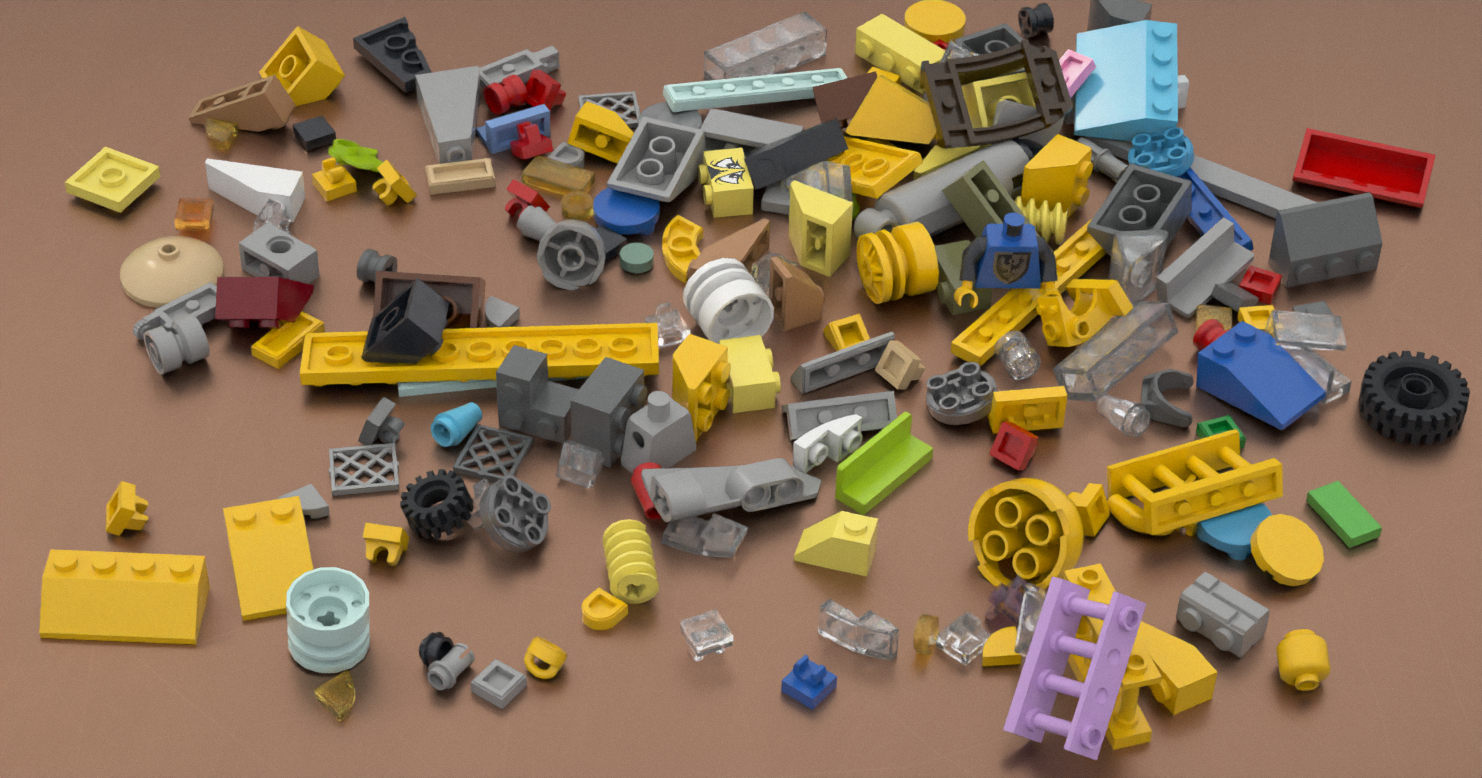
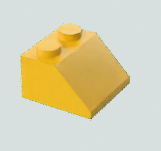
M299 26L294 29L259 71L262 79L276 75L295 103V106L326 99L345 77L327 43Z
M1057 134L1024 166L1021 191L1023 207H1026L1029 200L1034 198L1036 209H1039L1043 201L1047 200L1049 211H1052L1057 202L1061 203L1063 213H1066L1069 208L1068 217L1079 206L1083 207L1090 194L1087 185L1088 178L1093 170V163L1091 162L1092 148Z

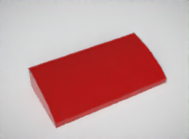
M1306 128L1292 181L1358 195L1370 192L1373 198L1423 208L1436 155Z

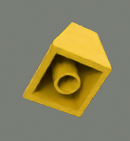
M884 75L877 77L845 131L852 136L930 144L934 139L938 140L929 102Z

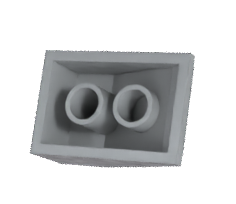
M643 117L609 178L607 188L671 202L693 183L698 176V165H703V151H706L705 131Z

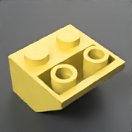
M793 180L790 184L789 239L801 266L831 277L850 256L853 203Z

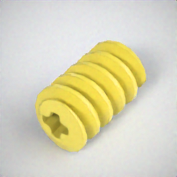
M1017 196L1014 202L1030 224L1035 226L1036 232L1038 234L1041 233L1047 243L1052 235H1055L1056 244L1061 246L1065 237L1069 208L1066 213H1063L1061 203L1057 202L1054 209L1049 211L1048 201L1044 200L1040 208L1036 209L1034 198H1031L1027 206L1023 207L1021 196Z
M632 519L612 523L604 532L603 547L608 579L610 581V591L613 596L625 603L640 604L656 596L659 591V582L657 580L651 538L646 533V525Z

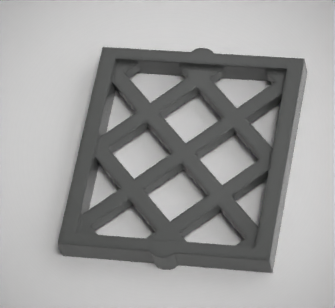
M477 424L455 462L453 471L491 482H497L507 475L516 476L534 443V437L509 432L506 429L501 430ZM484 434L497 437L487 440ZM479 437L482 442L475 444L477 438ZM508 439L521 443L511 446ZM503 442L506 448L494 451L491 445ZM486 447L489 453L478 457L474 450ZM522 449L518 456L515 451ZM510 453L513 459L501 462L498 456ZM468 454H470L471 457H472V459H469V460H466V461H465V459L467 458ZM493 458L496 465L485 468L482 461ZM476 464L480 470L467 468V466ZM512 466L510 472L508 473L505 467ZM500 469L504 476L492 474L490 472Z

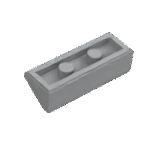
M891 331L803 363L791 375V382L804 394L875 368L889 341H894L895 334Z

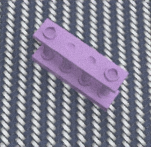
M1052 576L1003 730L1042 743L1045 731L1067 737L1063 749L1097 760L1146 603L1113 591L1109 605L1087 600L1090 592L1089 589ZM1082 615L1104 620L1097 644L1075 638ZM1070 654L1092 659L1084 683L1063 677ZM1057 692L1079 698L1072 722L1050 716Z

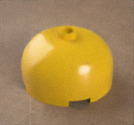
M1020 478L1003 482L985 491L972 509L968 524V542L973 541L975 554L980 563L977 568L991 584L1007 593L1026 595L1048 589L1052 576L1064 579V571L1075 568L1082 552L1084 535L1078 510L1062 490L1049 482L1034 478ZM1013 557V568L1019 577L1023 579H1031L1040 575L1041 577L1031 583L1014 582L1003 576L999 570L998 561Z

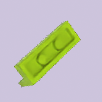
M906 411L838 465L835 498L864 516L933 459V447L911 435L912 415Z

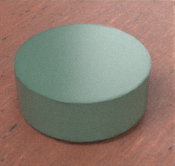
M630 243L620 250V266L627 272L635 274L644 273L650 270L654 264V252L646 244Z

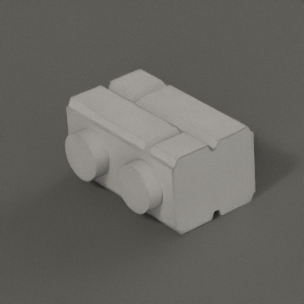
M1204 572L1195 580L1194 584H1191L1181 593L1176 619L1187 630L1197 631L1210 639L1220 650L1229 651L1241 658L1251 649L1252 645H1255L1264 636L1270 610L1209 573Z

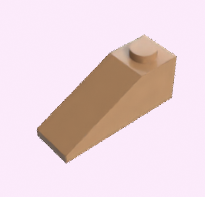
M272 75L200 99L188 119L193 124L260 132L270 128L279 129L289 121V115L295 107V103L276 75Z
M763 218L705 247L698 258L690 262L687 278L689 279L697 269L708 262L721 258L736 259L743 263L748 272L751 273L769 247L770 220Z

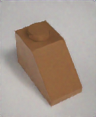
M777 256L770 258L769 299L774 307V319L781 328L787 331L821 320L822 304L825 302L821 287L815 285L807 273Z

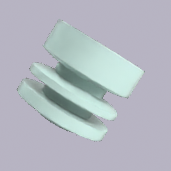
M320 567L305 572L294 580L287 591L286 597L288 649L293 659L305 669L318 673H338L354 667L364 659L370 647L369 591L364 581L354 573L337 567Z

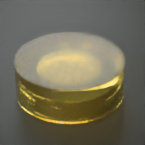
M583 192L567 194L561 200L562 216L567 220L586 221L593 216L594 199L589 194Z
M922 614L919 617L913 639V646L916 652L928 655L933 653L939 634V618L937 616Z

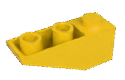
M1141 621L1138 634L1162 676L1161 683L1148 685L1156 700L1163 703L1175 715L1212 699L1217 671L1197 648Z

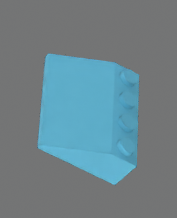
M1143 20L1077 33L1076 53L1093 59L1096 68L1075 92L1074 135L1132 142L1133 137L1138 134L1146 133L1150 135L1161 133L1177 126V23Z

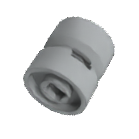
M192 314L173 321L171 328L162 325L144 333L147 353L155 369L161 375L182 367V361L191 364L208 357L210 353L205 332L198 319Z

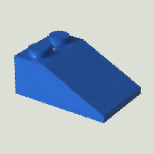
M1243 321L1198 353L1196 387L1280 430H1284L1326 397V391L1270 334Z

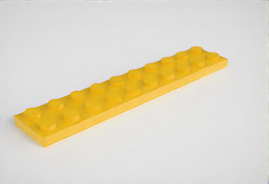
M630 323L443 329L441 337L443 343L439 350L432 356L426 355L417 364L365 362L361 359L368 331L305 333L300 367L301 385L325 386L328 384H396L398 382L458 380L461 382H467L468 380L496 381V371L514 345L547 354L548 378L563 377L573 379L577 377H590L605 357L643 369L644 376L658 375V324Z

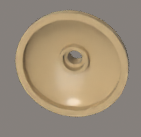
M184 236L162 237L139 246L124 260L120 269V281L124 292L134 301L153 308H159L210 282L217 286V277H224L223 260L217 250L198 239Z

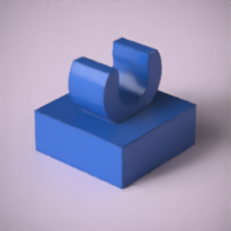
M804 655L794 664L793 670L782 680L781 691L813 710L837 687V676L827 671L824 665L821 664L819 666L809 660L807 655Z

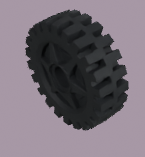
M1402 351L1401 357L1396 352L1389 353L1387 358L1382 355L1377 358L1376 362L1372 361L1365 371L1359 396L1360 412H1363V418L1366 422L1371 421L1370 426L1375 431L1382 428V435L1387 438L1395 434V441L1403 443L1404 438H1410V444L1418 445L1420 439L1423 440L1425 445L1433 444L1434 438L1438 442L1445 441L1447 436L1451 438L1461 428L1468 407L1470 390L1467 388L1468 382L1466 379L1461 378V372L1458 369L1451 370L1452 364L1447 361L1439 364V357L1431 355L1430 359L1424 358L1425 353L1417 351L1416 357L1412 356L1410 351Z

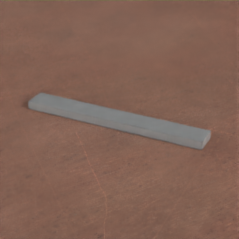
M1086 136V139H1089L1100 148H1108L1112 151L1113 155L1128 160V153L1133 146L1132 142ZM1196 155L1191 165L1192 170L1214 195L1273 218L1277 217L1278 210L1318 203Z

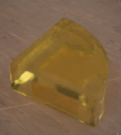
M206 118V136L213 141L215 147L228 150L238 133V123Z
M347 670L314 690L315 699L339 722L350 713L354 706L356 697L353 678Z

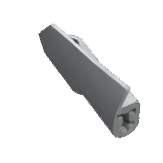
M782 458L738 466L643 469L641 474L649 497L665 522L742 506L748 512L817 498L821 485V479L799 471Z

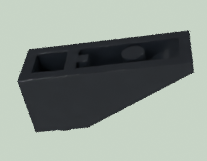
M835 118L744 154V161L757 190L848 150V146L838 120Z

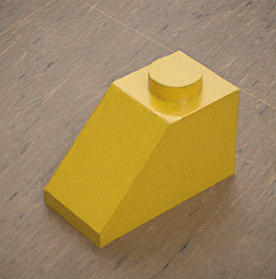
M586 101L575 116L567 144L618 164L634 133L616 112Z

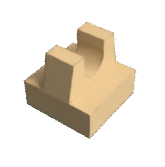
M890 340L875 371L896 389L906 390L910 381L920 379L926 367L920 364L921 359L901 342Z

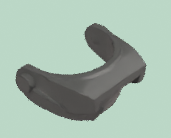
M1174 369L1162 370L1144 376L1141 392V414L1158 422L1180 427L1190 426L1193 419L1192 415L1170 404L1161 392L1173 388L1188 389L1194 383L1193 376Z

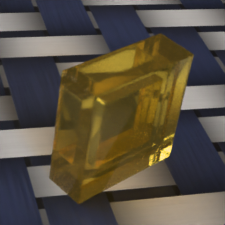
M1197 305L1195 314L1196 331L1209 319H1217L1223 324L1224 330L1232 329V308Z

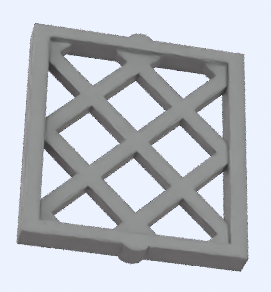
M635 91L578 96L580 109L586 101L616 112L615 110L621 107L627 110L623 114L616 112L630 129L638 127L640 106L637 103ZM631 100L633 101V106L631 107L624 103ZM608 101L614 105L609 109L603 106V104ZM634 113L636 114V119L633 120L627 116Z
M395 443L329 449V476L331 477L332 496L399 490V463L396 458ZM388 453L392 454L393 461L390 463L382 459ZM362 455L371 459L364 466L356 462ZM336 458L344 461L338 468L334 466ZM375 463L384 467L378 473L369 469ZM350 465L359 469L352 476L344 472ZM389 471L394 472V479L392 481L383 477ZM363 473L372 477L366 483L357 479ZM338 475L346 479L339 486L335 484V477Z

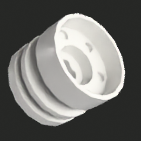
M721 258L708 262L697 269L689 278L683 291V303L697 325L700 326L707 339L718 344L719 340L755 335H761L762 337L768 331L774 318V307L770 299L755 282L744 264L736 259Z

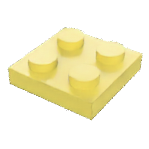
M104 147L65 181L66 192L121 213L160 178V170L157 165Z

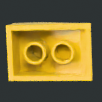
M299 496L223 508L242 620L246 621L286 614V597L291 584L305 572L313 570Z

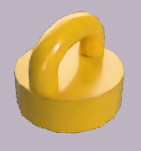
M536 636L527 648L524 664L527 670L535 677L551 679L562 668L568 656L557 645ZM535 656L550 664V667L548 669L538 667L534 662Z

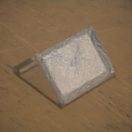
M1163 229L1115 231L1108 280L1118 281L1133 307L1137 306L1157 288L1156 277L1163 271L1168 232Z

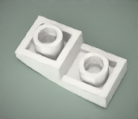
M855 414L838 418L822 424L801 436L793 445V467L806 474L815 465H820L826 457L838 463L849 453L855 452L862 442V417Z

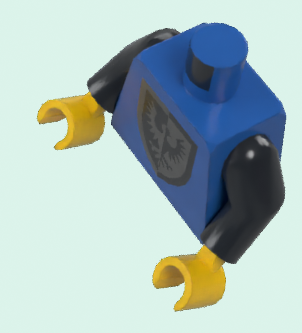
M1008 213L1004 216L1003 224L986 225L982 235L977 237L963 251L959 278L963 282L962 286L954 293V299L960 307L962 297L968 293L971 294L969 306L971 308L976 307L978 296L972 290L973 282L975 288L1040 289L1041 283H1044L1045 289L1041 292V295L1055 294L1061 296L1060 291L1055 288L1054 282L1058 281L1055 254L1043 237L1036 236L1035 226L1024 224L1025 219L1021 214Z

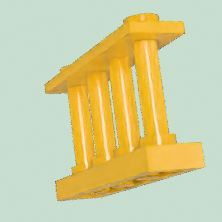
M1236 429L1107 466L1108 499L1114 494H1120L1124 498L1134 495L1144 504L1145 530L1152 536L1283 497L1282 463L1275 458L1255 464L1249 463L1240 456L1239 431ZM1228 467H1231V468L1234 469V470H1231V471H1228V472H1224V473H1221V474H1219L1218 472H1216V471H1218V470L1225 469V468H1228ZM1192 472L1201 478V480L1191 483L1184 482ZM1163 486H1167L1169 488L1167 490H1163L1157 493H1153L1151 491L1153 489L1160 488Z
M1101 563L1064 571L1063 577L1065 580L1090 590L1087 600L1110 604L1115 589ZM1082 615L1075 638L1097 644L1104 620ZM1138 632L1105 733L1113 750L1151 741L1152 730L1137 703L1139 689L1143 686L1161 683L1162 676ZM1070 654L1068 662L1077 680L1084 683L1092 659Z

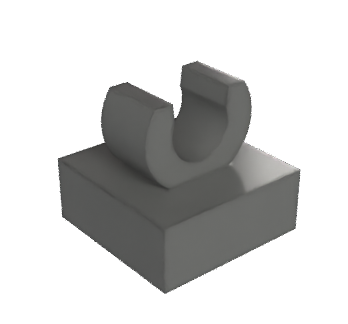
M385 397L381 399L366 419L358 439L360 443L373 445L378 437L384 444L396 443L405 423L399 418L391 416L396 406L394 402Z

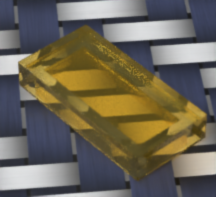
M538 155L522 172V182L581 200L595 183V172Z

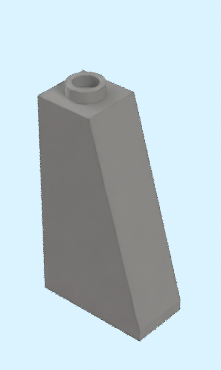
M472 66L415 75L417 102L438 164L473 160L480 103L479 67Z

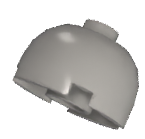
M574 219L559 221L551 226L541 238L537 253V261L546 280L558 288L576 290L579 289L577 286H585L588 283L590 285L595 282L603 271L606 258L604 242L597 230L584 221Z

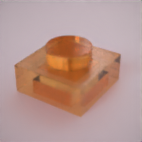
M179 198L174 219L176 230H210L214 211L213 199Z

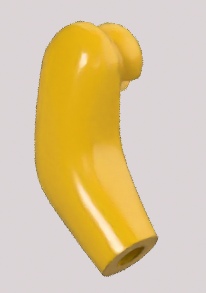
M1114 494L1108 499L1109 511L1122 525L1130 530L1149 534L1144 526V509L1120 494ZM1175 529L1156 534V536L1169 535Z

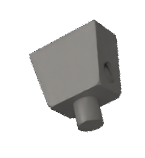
M655 391L649 394L648 405L632 414L627 420L621 465L631 473H633V470L638 465L647 462L657 463L662 469L670 468L696 451V441L689 411L663 391Z

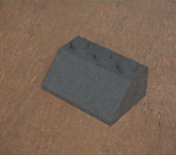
M1130 164L1088 224L1087 232L1118 265L1150 275L1192 211V181Z
M1369 192L1278 210L1268 264L1275 273L1282 275L1281 282L1285 288L1377 269L1383 242L1373 196Z

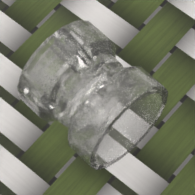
M1008 332L995 345V354L1000 362L1005 364V368L1011 378L1024 380L1038 371L1041 365L1040 356L1035 349L1030 347L1029 340L1022 332Z

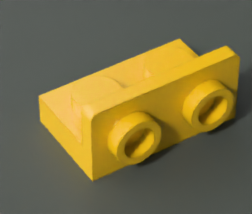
M1064 386L993 392L991 412L987 414L992 432L998 433L1002 422L1010 421L1027 431L1063 428L1067 393Z

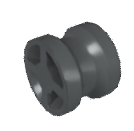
M370 248L365 250L357 265L356 273L358 280L366 283L370 281L375 282L376 271L397 272L398 264L396 257L388 254L380 256L378 251Z

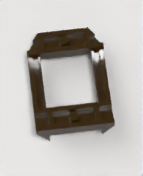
M1028 39L1021 40L1017 45L987 54L947 59L945 63L930 64L929 60L922 61L920 89L925 88L938 134V140L935 145L943 149L989 145L1020 138L1051 127L1073 108L1057 52L1045 46L1042 49L1029 44ZM1024 68L1038 114L1006 124L973 129L961 85L997 78Z

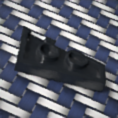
M406 17L353 38L354 49L405 93L416 89L415 75L431 73L422 51L416 45V38L413 32H410Z

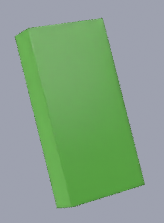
M1339 481L1308 491L1306 498L1308 504L1349 548L1380 537L1382 531L1380 524Z

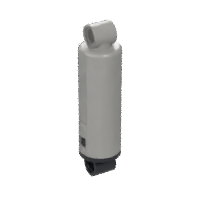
M1019 138L995 143L886 192L876 200L874 208H867L858 215L854 223L855 235L859 238L863 234L871 232L875 234V232L883 229L891 233L894 227L917 221L924 225L930 237L938 235L964 222L942 192V189L984 160L1011 198L1014 199L1017 196H1021L1024 166L1045 146L1030 139Z

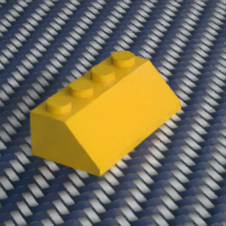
M51 549L42 576L40 638L196 645L210 590L205 556Z

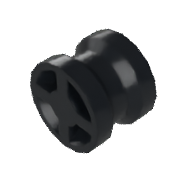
M1041 3L1033 9L1024 7L1019 10V26L1026 38L1034 37L1038 32L1047 34L1053 31L1054 17L1048 4Z

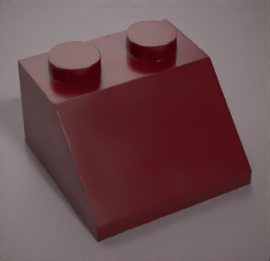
M217 277L215 319L229 322L228 327L235 329H250V323H259V328L280 329L281 323H294L313 294L314 285L282 277Z

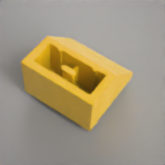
M688 334L673 354L672 399L691 414L695 441H697L703 431L707 432L710 429L717 412L724 410L728 404L730 390L727 389V379L730 374L731 364L728 363L727 346Z

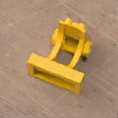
M1073 279L1065 287L1074 301V306L1071 310L1067 308L1061 296L1047 297L1039 295L1037 296L1039 306L1036 307V311L1041 315L1042 330L1047 345L1071 347L1088 342L1113 316H1126L1134 307L1117 280Z

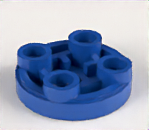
M606 188L594 199L593 216L599 226L604 225L618 234L629 235L637 233L639 235H650L654 232L655 224L660 216L659 200Z

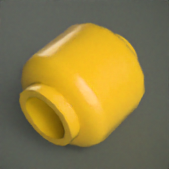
M1298 629L1290 631L1277 645L1276 654L1279 674L1285 683L1295 685L1298 690L1309 691L1317 688L1319 683L1330 675L1331 666L1327 643L1312 630Z

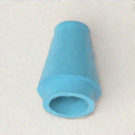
M470 402L436 415L430 428L434 440L444 447L457 446L477 423L482 420V411L478 405Z

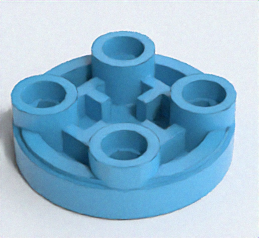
M1171 127L1165 132L1150 135L1146 133L1138 134L1133 137V146L1128 153L1129 165L1134 164L1175 177L1186 172L1193 164L1195 158L1192 142L1184 135V131L1180 127Z
M1260 503L1206 519L1197 523V537L1216 549L1227 552L1228 556L1234 560H1245L1251 553L1250 539L1253 532L1272 513L1265 504Z

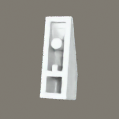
M208 158L205 161L208 188L261 218L294 222L305 200L303 172Z

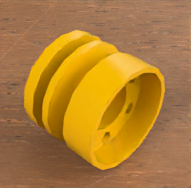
M917 221L894 227L891 233L883 229L875 232V234L871 232L859 236L856 249L858 270L865 291L871 301L881 304L890 301V299L892 301L900 299L904 293L914 296L936 289L939 277L938 259L930 234L923 224Z

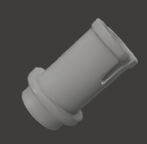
M463 643L455 644L440 661H434L430 664L427 679L435 689L444 690L452 688L456 683V678L475 661L472 650L465 657L459 658L468 648L467 645Z

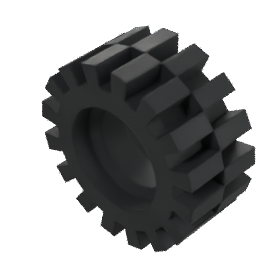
M439 469L437 475L434 474L433 470L426 472L427 477L424 479L419 475L415 478L417 483L415 485L409 483L406 486L408 492H402L401 494L402 501H400V507L411 529L417 536L422 534L425 539H429L431 534H433L435 539H439L442 532H446L447 536L453 534L452 528L455 526L460 530L464 526L462 520L469 521L471 518L470 512L474 509L473 500L462 477L456 475L452 470L447 474L445 469ZM440 501H443V502L440 503L439 505H436V506H434V507H431V506L434 505L435 503L440 502Z

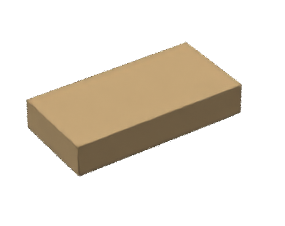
M490 158L425 166L430 195L496 187Z

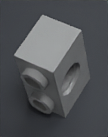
M266 223L238 243L241 267L244 271L255 277H282L309 284L320 276L317 250L269 223Z

